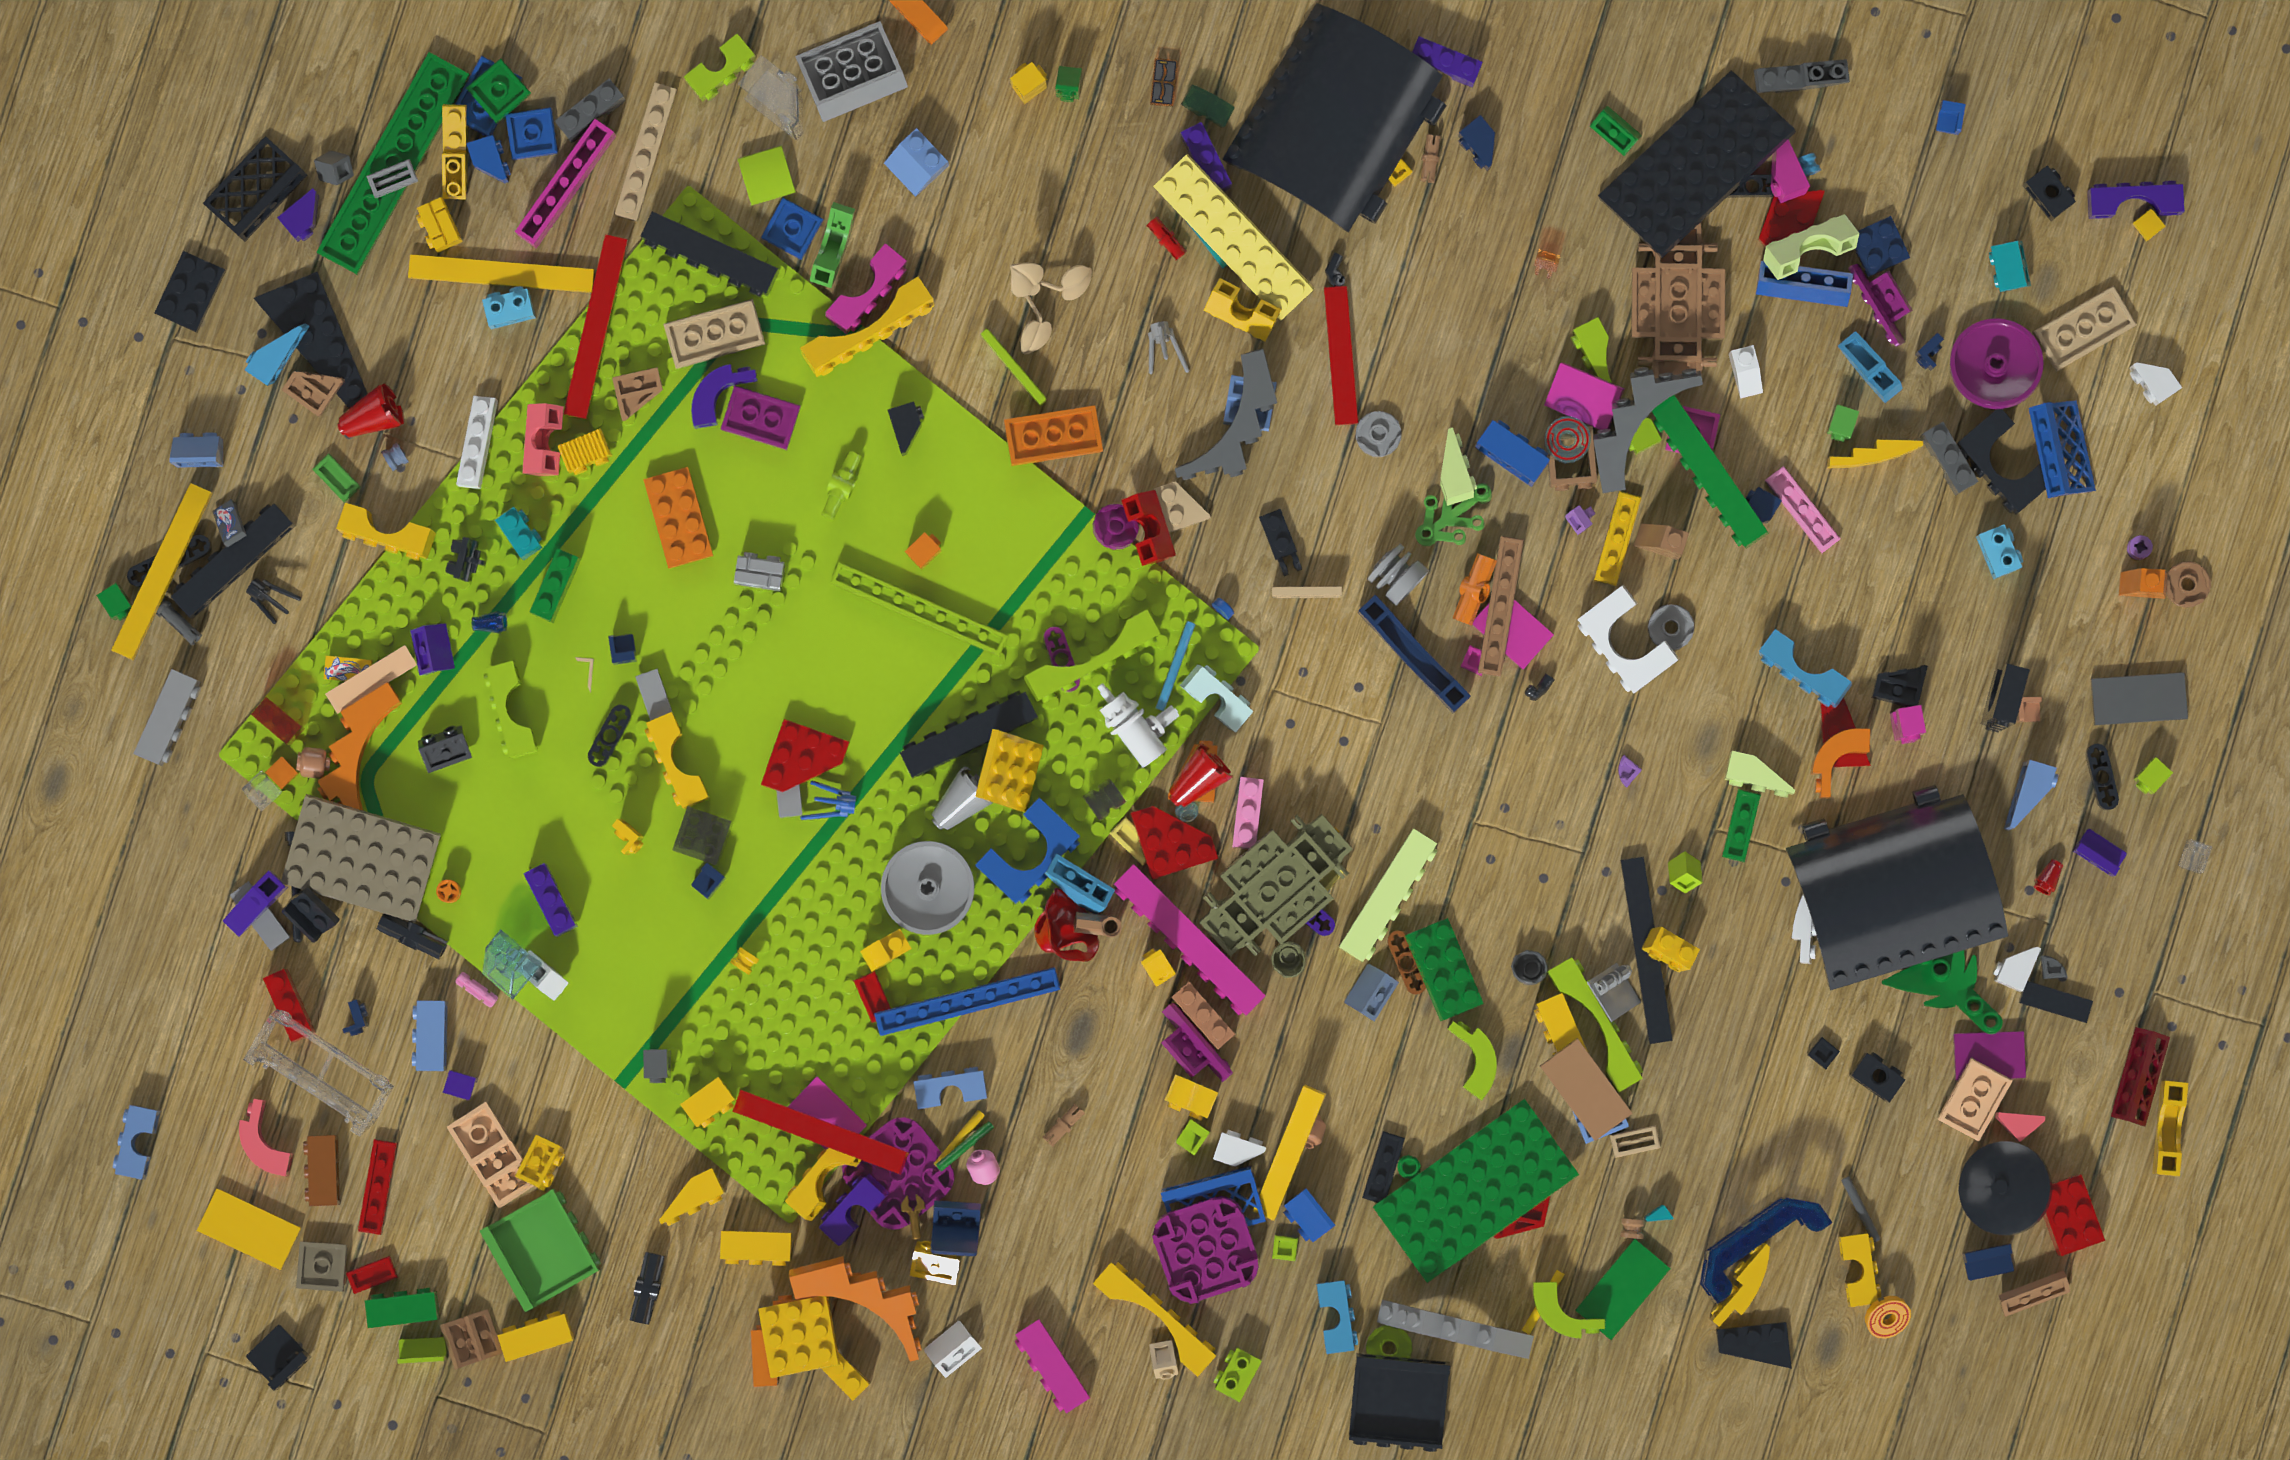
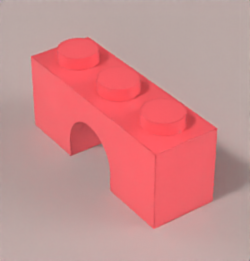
M547 403L528 404L523 459L524 474L558 476L560 452L551 451L548 442L554 430L562 429L564 406Z

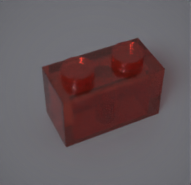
M267 697L251 714L289 746L293 744L305 729Z

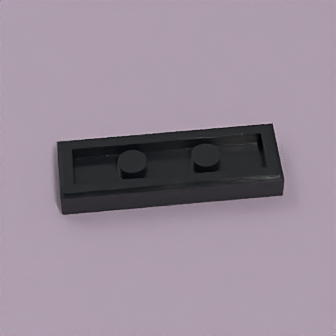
M2027 981L2021 993L2019 1003L2087 1023L2093 1001Z
M1382 1132L1362 1198L1379 1203L1387 1197L1405 1138L1388 1132Z

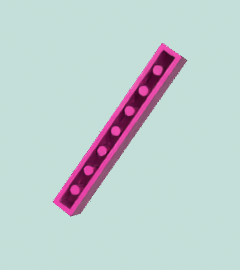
M1134 864L1114 883L1117 887L1114 892L1123 901L1128 898L1134 904L1131 909L1139 917L1144 914L1150 920L1147 925L1156 934L1161 931L1166 936L1164 942L1173 950L1177 947L1183 953L1180 956L1182 960L1189 966L1194 964L1199 969L1197 974L1206 983L1210 980L1216 986L1213 990L1222 999L1227 997L1232 1002L1230 1007L1239 1016L1242 1013L1247 1016L1266 997Z

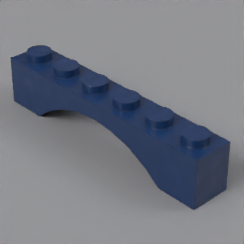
M1376 595L1358 610V614L1452 714L1471 697L1416 641Z

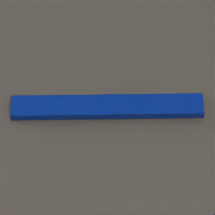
M1051 967L876 1012L874 1015L879 1035L883 1036L1061 989L1056 969Z

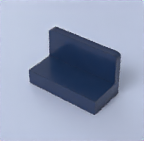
M2011 1244L1962 1253L1968 1280L1971 1281L2013 1272Z

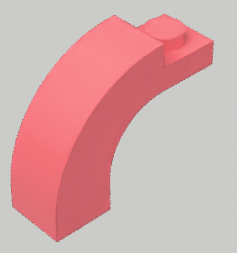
M253 1099V1103H249L247 1109V1116L250 1117L249 1121L240 1120L239 1136L242 1147L249 1159L259 1168L272 1174L289 1176L294 1153L276 1150L265 1142L261 1132V1124L266 1100Z

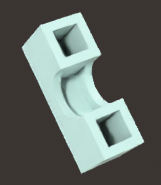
M1197 664L1180 686L1201 703L1208 695L1218 694L1221 699V705L1214 716L1236 733L1254 712L1249 708L1251 703L1242 695L1239 697L1235 696L1232 693L1234 688L1226 681L1219 682L1215 678L1217 673L1206 665L1203 668Z

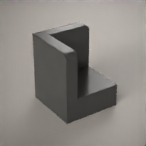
M329 151L314 159L320 181L339 185L354 176L349 155Z

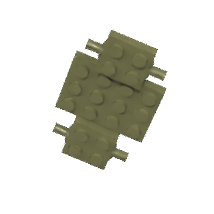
M1298 814L1295 815V819L1292 818L1290 822L1299 831L1287 845L1271 829L1220 874V877L1233 890L1227 897L1218 901L1210 891L1206 893L1210 899L1206 895L1202 897L1211 908L1199 922L1229 956L1245 946L1256 956L1258 953L1254 948L1258 952L1262 949L1253 939L1265 928L1269 930L1280 944H1283L1334 899L1319 881L1331 870H1334L1341 879L1345 878L1342 872L1346 876L1349 874L1341 865L1344 856L1352 850V847L1322 814L1307 824L1302 821Z

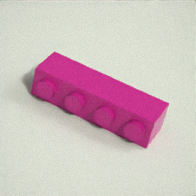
M1040 1319L1015 1334L1018 1339L1014 1342L1021 1352L1026 1351L1030 1359L1027 1362L1034 1372L1038 1370L1043 1378L1040 1382L1047 1392L1050 1390L1056 1397L1053 1399V1402L1060 1412L1064 1410L1067 1414L1090 1399L1089 1394Z

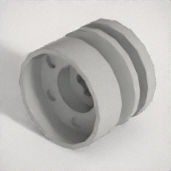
M1402 544L1388 551L1373 567L1372 573L1367 579L1372 583L1380 576L1382 580L1377 584L1376 588L1380 589L1388 584L1390 588L1385 596L1395 606L1429 572L1419 560L1411 566L1407 564L1411 556L1410 552L1402 558L1399 557V554L1405 548Z

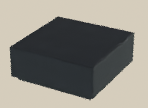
M1821 1037L1807 1056L1826 1070L1840 1051Z

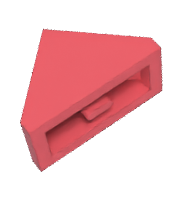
M1995 1113L1996 1119L2016 1142H2021L2045 1122V1116Z

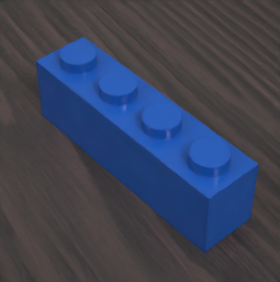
M1761 261L1756 295L1848 307L1853 274L1799 266L1798 272L1777 280L1765 262Z

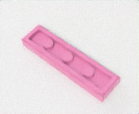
M1784 466L1765 480L1821 554L1840 540L1837 533Z

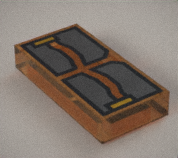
M1155 58L1150 105L1173 107L1178 60Z

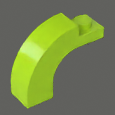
M1460 1020L1458 1023L1453 1021L1447 1030L1464 1041L1472 1049L1475 1057L1474 1070L1462 1087L1482 1101L1491 1089L1496 1076L1497 1062L1494 1048L1488 1037L1479 1028H1476L1471 1035L1469 1033L1470 1028Z
M1532 1282L1535 1307L1542 1320L1556 1332L1564 1336L1582 1339L1581 1329H1585L1586 1334L1600 1333V1329H1605V1319H1575L1566 1315L1558 1303L1557 1282Z

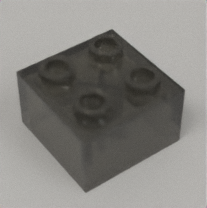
M687 806L672 850L719 866L733 822Z

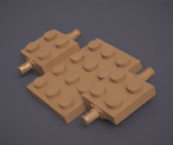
M1698 224L1663 258L1645 242H1638V252L1652 251L1654 268H1632L1631 338H1654L1652 357L1638 356V361H1647L1638 362V366H1651L1654 378H1659V375L1670 372L1673 375L1682 374V371L1686 369L1702 371L1703 367H1717V357H1703L1702 339L1725 338V269L1702 268L1703 253L1717 252L1718 244L1717 242L1704 243L1701 236V224Z

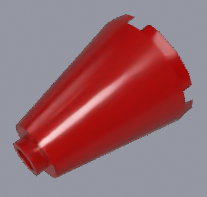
M385 383L378 385L342 414L337 423L340 433L350 438L396 428L404 424L405 419L401 405L396 406L394 399L397 397L392 389Z
M1203 743L1196 747L1169 789L1171 794L1169 799L1176 806L1182 805L1185 807L1233 777L1226 764L1216 754H1209L1207 751L1210 748Z

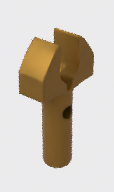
M917 1194V1206L914 1211L908 1204V1196L904 1198L901 1204L902 1212H907L910 1216L912 1239L915 1240L921 1238L919 1213L922 1209H925V1202Z

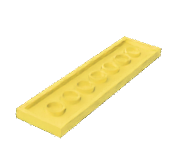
M1188 154L1153 186L1260 299L1282 309L1278 317L1280 321L1315 289Z

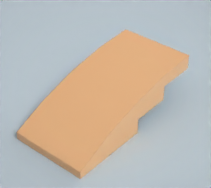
M484 1102L447 1126L469 1165L474 1169L498 1208L503 1207L534 1187L515 1177L524 1158L487 1102Z

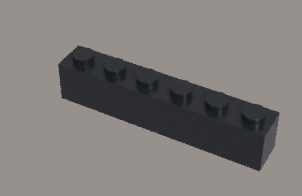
M653 211L640 235L642 240L645 241L644 245L654 250L660 247L666 250L664 254L674 259H677L678 256L687 260V265L696 269L699 266L708 269L706 273L713 277L719 278L721 275L728 278V283L740 288L743 285L750 288L748 292L760 298L762 294L768 297L779 274L778 268Z
M275 503L272 506L270 504L266 505L259 512L260 516L255 521L250 520L244 525L247 536L229 547L226 546L220 553L218 551L214 552L207 559L209 563L203 568H196L190 574L192 578L185 584L182 582L174 588V594L171 598L189 618L194 619L296 526Z
M1020 690L1008 695V700L1001 704L999 701L986 706L987 711L979 714L978 711H975L965 716L966 721L960 724L954 721L944 726L945 731L939 734L934 731L923 737L924 741L918 744L913 741L903 746L904 751L900 752V755L912 779L988 743L993 729L1009 733L1038 719L1026 692L1021 694Z

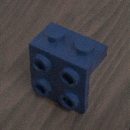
M934 1200L931 1253L976 1256L980 1231L981 1203Z

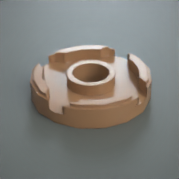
M2191 561L2180 562L2167 572L2166 595L2175 605L2183 608L2194 607L2202 603L2208 596L2211 589L2210 576L2206 569L2199 564ZM2184 578H2189L2193 581L2194 586L2191 591H2186L2182 588L2181 582Z

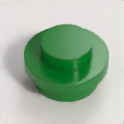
M1410 1155L1402 1157L1397 1165L1399 1174L1407 1179L1417 1176L1421 1169L1419 1160Z

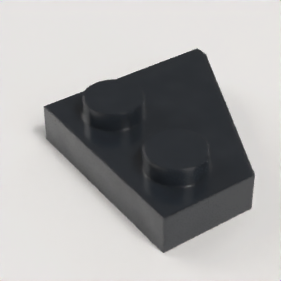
M1921 665L1917 668H1905L1896 672L1878 674L1871 698L1904 707L1919 705L1928 666Z

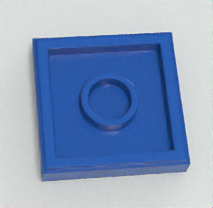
M551 107L506 115L512 160L558 154Z
M782 198L761 239L802 260L824 219Z

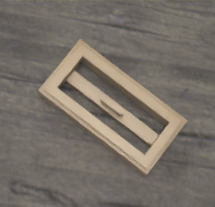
M1656 1125L1610 1135L1614 1158L1661 1148ZM1652 1131L1653 1134L1643 1138L1616 1142V1138ZM1651 1140H1654L1655 1143L1650 1146L1618 1152V1148Z

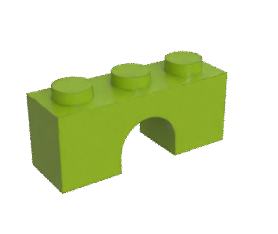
M738 34L734 35L720 47L721 53L726 58V64L723 69L712 72L700 63L684 76L687 84L702 102L706 99L708 101L713 99L719 93L718 89L724 84L726 86L730 85L736 80L737 77L735 75L741 70L744 72L749 70L755 64V54Z

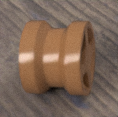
M1622 1218L1623 1231L1620 1232V1237L1643 1239L1642 1227L1645 1224V1220Z

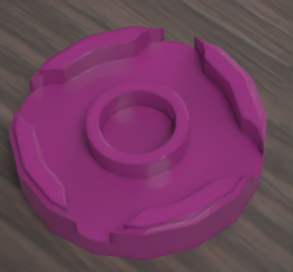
M1109 504L1102 507L1095 515L1092 524L1093 534L1097 541L1104 547L1113 550L1124 549L1130 546L1136 539L1139 531V523L1137 521L1128 522L1124 507L1120 504Z

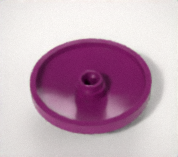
M1996 318L1979 321L1965 329L1953 345L1949 365L1952 380L1965 398L1985 408L2004 409L2020 404L2035 391L2042 376L2044 362L2039 343L2026 328L2013 321Z

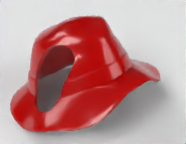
M1056 887L1047 900L1045 910L1036 920L1034 926L1035 939L1039 947L1045 952L1055 953L1060 958L1068 961L1088 962L1093 959L1098 951L1100 944L1098 935L1074 932L1076 912L1087 913V911L1076 904L1060 888ZM1083 942L1087 946L1086 952L1080 951L1078 949L1063 951L1060 950L1069 945Z

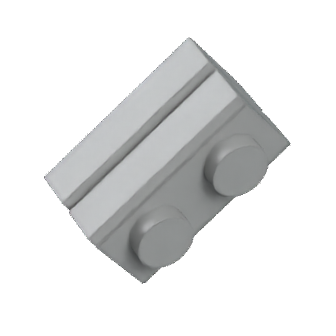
M744 552V556H738L734 577L735 585L775 591L782 590L785 563L780 562V557L767 556L765 560L757 558L758 554Z

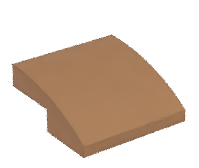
M488 1309L440 1325L455 1370L503 1353Z

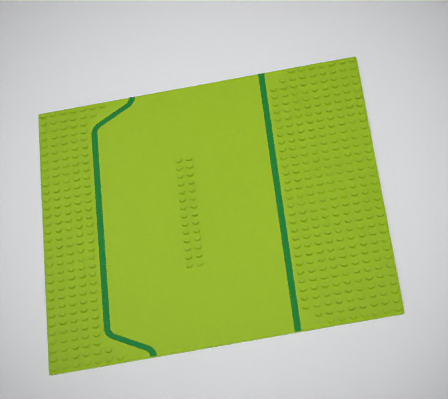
M687 186L662 216L778 268L779 274L768 297L763 294L761 298L748 292L750 288L743 285L740 288L728 283V278L721 275L719 278L713 277L706 273L708 269L701 266L698 269L686 264V259L679 256L677 259L664 254L666 250L660 247L654 250L644 245L645 241L642 240L622 266L587 420L563 414L562 429L554 430L548 442L551 451L560 452L558 445L601 428L612 453V457L608 458L609 462L601 466H596L594 463L587 466L586 472L574 475V472L569 473L560 454L558 476H536L523 473L528 404L542 403L564 406V413L588 310L587 306L494 419L481 489L459 487L456 484L460 460L410 521L411 523L430 528L436 533L428 559L420 557L418 561L406 557V553L398 551V554L385 551L219 752V757L298 821L306 794L323 799L317 789L320 787L318 783L320 779L302 777L300 771H297L299 774L283 789H280L265 772L281 756L296 770L298 752H302L305 747L324 749L326 757L331 758L329 753L332 751L329 746L352 732L351 729L346 730L340 720L343 717L340 712L337 714L325 693L345 682L323 679L326 656L373 660L374 664L405 645L417 664L410 630L425 625L445 623L455 668L419 676L418 666L416 665L388 682L392 685L402 704L391 711L375 729L365 748L359 772L360 799L364 811L441 834L417 920L438 937L447 941L448 945L783 1220L787 1223H792L799 1214L785 1202L788 1198L787 1194L793 1186H798L803 1180L802 1175L804 1172L816 1164L818 1161L817 1157L824 1148L815 1142L732 1112L733 1108L725 1114H722L721 1111L713 1116L715 1121L707 1127L703 1128L702 1125L696 1127L680 1104L714 1079L720 1077L736 1100L740 1090L788 1107L818 1076L867 1124L859 1133L864 1136L961 1016L880 1036L877 1023L871 1022L853 981L871 973L860 951L898 929H901L912 948L875 971L891 1008L988 984L1035 926L1037 918L1045 910L1047 900L1052 895L1053 890L1058 887L1048 877L1039 887L1035 884L1031 888L1030 892L1032 895L1023 904L1020 901L1015 904L975 866L990 849L995 851L1009 866L1017 870H1031L1042 863L1047 853V841L1041 831L1023 815L1025 812L992 803L949 830L945 828L939 829L932 821L934 818L932 812L964 766L971 769L968 772L971 776L977 774L980 777L989 742L912 779L900 755V752L904 751L902 747L913 741L916 744L924 741L923 737L931 732L936 731L939 734L945 731L944 726L954 721L960 724L966 721L965 716L975 711H978L979 714L987 711L986 706L996 701H999L1001 704L1008 700V695L1020 690L1021 694L1026 692L1038 719L1009 732V734L1044 745L1027 810L1040 798L1080 836L1077 840L1080 844L1072 853L1067 851L1062 857L1082 868L1220 699L1219 695L1214 693L1208 695L1201 703L1186 692L1180 684L1198 664L1203 668L1206 665L1217 673L1215 678L1219 682L1224 680L1231 685L1257 654L1259 647L1158 564L1142 566L1137 549L1133 544L1124 549L1113 550L1099 543L1093 534L1092 524L1095 513L1033 463L1011 466L1006 441L880 339L874 342L873 346L867 351H860L853 355L849 362L840 363L835 366L829 374L816 377L803 358L800 347L819 336H846L843 331L825 317L826 311L834 302L695 189ZM753 299L765 345L683 368H675L664 328L665 323ZM860 325L854 332L850 330L847 335L857 333L865 329V327ZM729 364L732 366L733 373H736L737 369L742 367H750L751 370H755L758 382L735 386L801 406L788 450L721 430L734 386L726 388L717 399L716 415L718 425L695 429L691 409L693 396L700 382L713 370ZM658 367L663 390L627 420L622 421L612 377ZM914 401L916 407L921 406L924 419L920 420L922 427L907 455L902 456L888 409ZM852 451L861 456L854 474L856 484L850 498L845 499V502L841 503L834 520L822 516L823 509L829 498L827 487L833 473L842 468L848 452ZM688 467L713 557L669 569L643 479ZM513 507L517 511L523 510L529 519L526 524L530 530L535 528L542 538L539 543L543 548L524 561L495 521V519ZM925 532L928 536L933 534L941 542L939 547L942 551L921 570L905 551ZM463 537L479 542L477 550L481 551L480 560L486 561L485 566L478 565L476 573L471 574L470 582L453 578V575L445 571L447 563L449 561L457 562L459 555L451 552L452 540H462ZM558 548L579 557L581 561L554 623L532 615L529 611ZM744 552L758 554L757 558L765 560L767 556L780 557V562L785 563L782 590L775 591L735 585L734 577L738 556H744ZM842 562L1009 635L1001 656H996L831 584L830 581L838 563ZM1146 609L1148 610L1161 633L1156 637L1157 642L1146 648L1144 644L1136 648L1137 653L1126 659L1123 655L1115 659L1117 664L1106 670L1103 666L1095 670L1097 675L1086 681L1083 677L1080 678V684L1073 692H1064L1060 689L1055 692L1056 697L1046 703L1043 700L1038 702L1035 700L1024 677L1044 665L1052 666L1043 641V636L1047 629L1058 627L1064 632L1075 665H1080L1096 659L1106 652L1119 636L1124 623ZM1189 621L1194 623L1195 627L1165 708L1167 709L1172 705L1178 711L1179 717L1164 728L1165 734L1159 737L1167 750L1150 764L1142 767L1118 734L1111 735L1112 726L1107 728L1105 725V717L1100 712V709L1107 702L1100 694L1098 686L1104 684L1114 697L1124 692L1129 699L1139 704L1136 708L1138 711L1142 708L1144 709L1142 714L1144 719L1150 715L1158 716L1163 711L1156 709V705L1186 622ZM1050 632L1051 636L1048 638V641H1053L1055 649H1051L1052 653L1058 649H1065L1064 645L1059 647L1057 643L1060 635ZM632 634L634 636L637 662L614 665L612 663L608 636L613 635L615 637ZM1059 653L1055 656V662L1059 666H1065L1068 663V657L1064 653ZM576 657L594 659L591 693L588 688L590 662L577 661ZM512 660L516 663L521 685L513 691L509 698V713L516 724L533 729L539 751L513 759L509 758L508 754L504 755L501 741H505L503 732H498L495 719L499 718L497 709H492L489 698L493 696L491 687L487 688L484 680V674L487 673L486 667ZM655 669L659 671L672 712L683 734L673 748L674 763L682 773L700 776L710 799L687 809H683L681 805H676L672 793L675 792L672 784H667L663 772L666 771L663 762L659 764L655 757L656 745L654 741L649 742L644 731L648 728L646 723L651 720L635 676ZM625 705L631 710L632 719L615 751L605 766L596 767L592 765L588 760V752L613 707ZM626 710L616 711L615 715L618 718L615 723L611 720L609 725L615 726L620 731L622 726L618 724L621 719H627L625 715ZM784 719L850 742L842 765L800 784L803 815L840 811L836 810V804L814 800L815 797L837 799V796L841 795L811 785L810 782L812 780L842 791L851 792L850 795L856 796L854 814L848 813V817L838 816L811 820H801V816L779 818L777 791L761 786V782ZM449 726H462L472 758L428 773L418 749V741L427 734L435 735L441 733ZM612 729L606 730L603 734L604 740L609 743L615 741L617 737L616 732ZM601 741L598 743L599 746H602L601 750L598 753H593L595 757L594 762L596 763L599 760L603 761L605 759L602 755L604 749L608 751L611 749V747L604 745ZM331 759L329 772L325 771L324 776L339 768L341 765H335V763ZM338 798L333 802L338 803L341 800ZM617 819L625 820L644 836L642 840L644 844L636 854L624 855L621 852L629 840L623 841L614 834L616 829L612 825ZM923 841L938 842L953 848L965 859L974 879V898L966 916L953 928L933 935L917 934L901 927L888 914L881 896L883 872L891 858L904 847ZM543 863L548 865L557 883L558 890L578 927L558 937L554 936L523 874ZM706 863L726 877L725 881L709 900L691 885L701 873V869ZM453 880L460 885L461 896L456 902L446 903L438 898L436 888L441 881ZM740 947L759 959L758 963L752 966L750 975L730 963L732 958L737 957ZM529 950L569 982L555 1000H552L536 988L515 968ZM643 1050H671V1078H666V1083H650V1079L644 1078ZM839 1166L833 1168L826 1175L823 1185Z

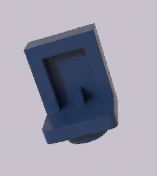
M357 999L348 1002L355 1025L342 1029L344 1034L350 1033V1036L361 1034L364 1032L363 1028L368 1027L366 1016H369L365 1003H361Z

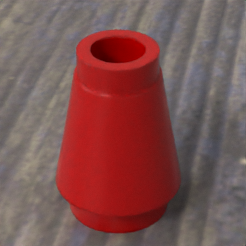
M2051 859L2034 880V888L2045 895H2051L2052 892H2055L2063 864Z

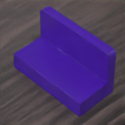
M445 623L425 625L410 630L419 676L455 668Z
M2091 829L2086 830L2073 850L2074 853L2111 877L2116 876L2120 869V864L2127 855L2125 851Z

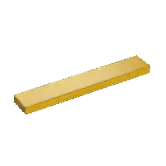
M1304 1085L1259 1195L1265 1217L1273 1221L1277 1218L1326 1096L1325 1093L1307 1085ZM1254 1207L1253 1212L1258 1213V1209Z

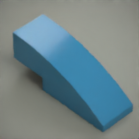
M1856 331L1838 345L1848 361L1884 403L1903 389L1900 380L1886 367V363Z

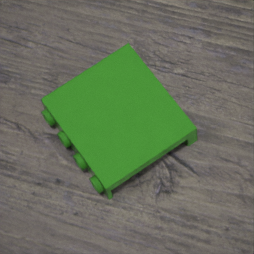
M551 1189L548 1193L480 1230L483 1239L525 1312L532 1310L600 1271L598 1265L601 1264L599 1257L595 1252H590L587 1247L590 1244L587 1236L583 1231L581 1233L576 1227L578 1220L572 1211L568 1213L564 1206L567 1203L561 1191L556 1192L555 1189Z

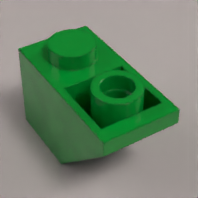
M1059 66L1055 92L1056 97H1060V101L1074 102V99L1079 100L1082 68Z

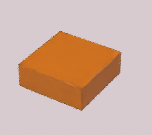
M283 756L265 772L280 789H283L299 774Z

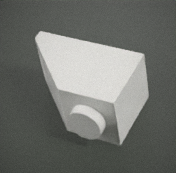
M1754 345L1732 350L1729 353V358L1740 399L1763 393L1760 368Z
M2033 947L2003 959L2002 963L1998 961L1993 972L1996 975L1994 981L2022 992L2041 948Z
M531 950L515 967L536 988L552 1000H555L569 983Z

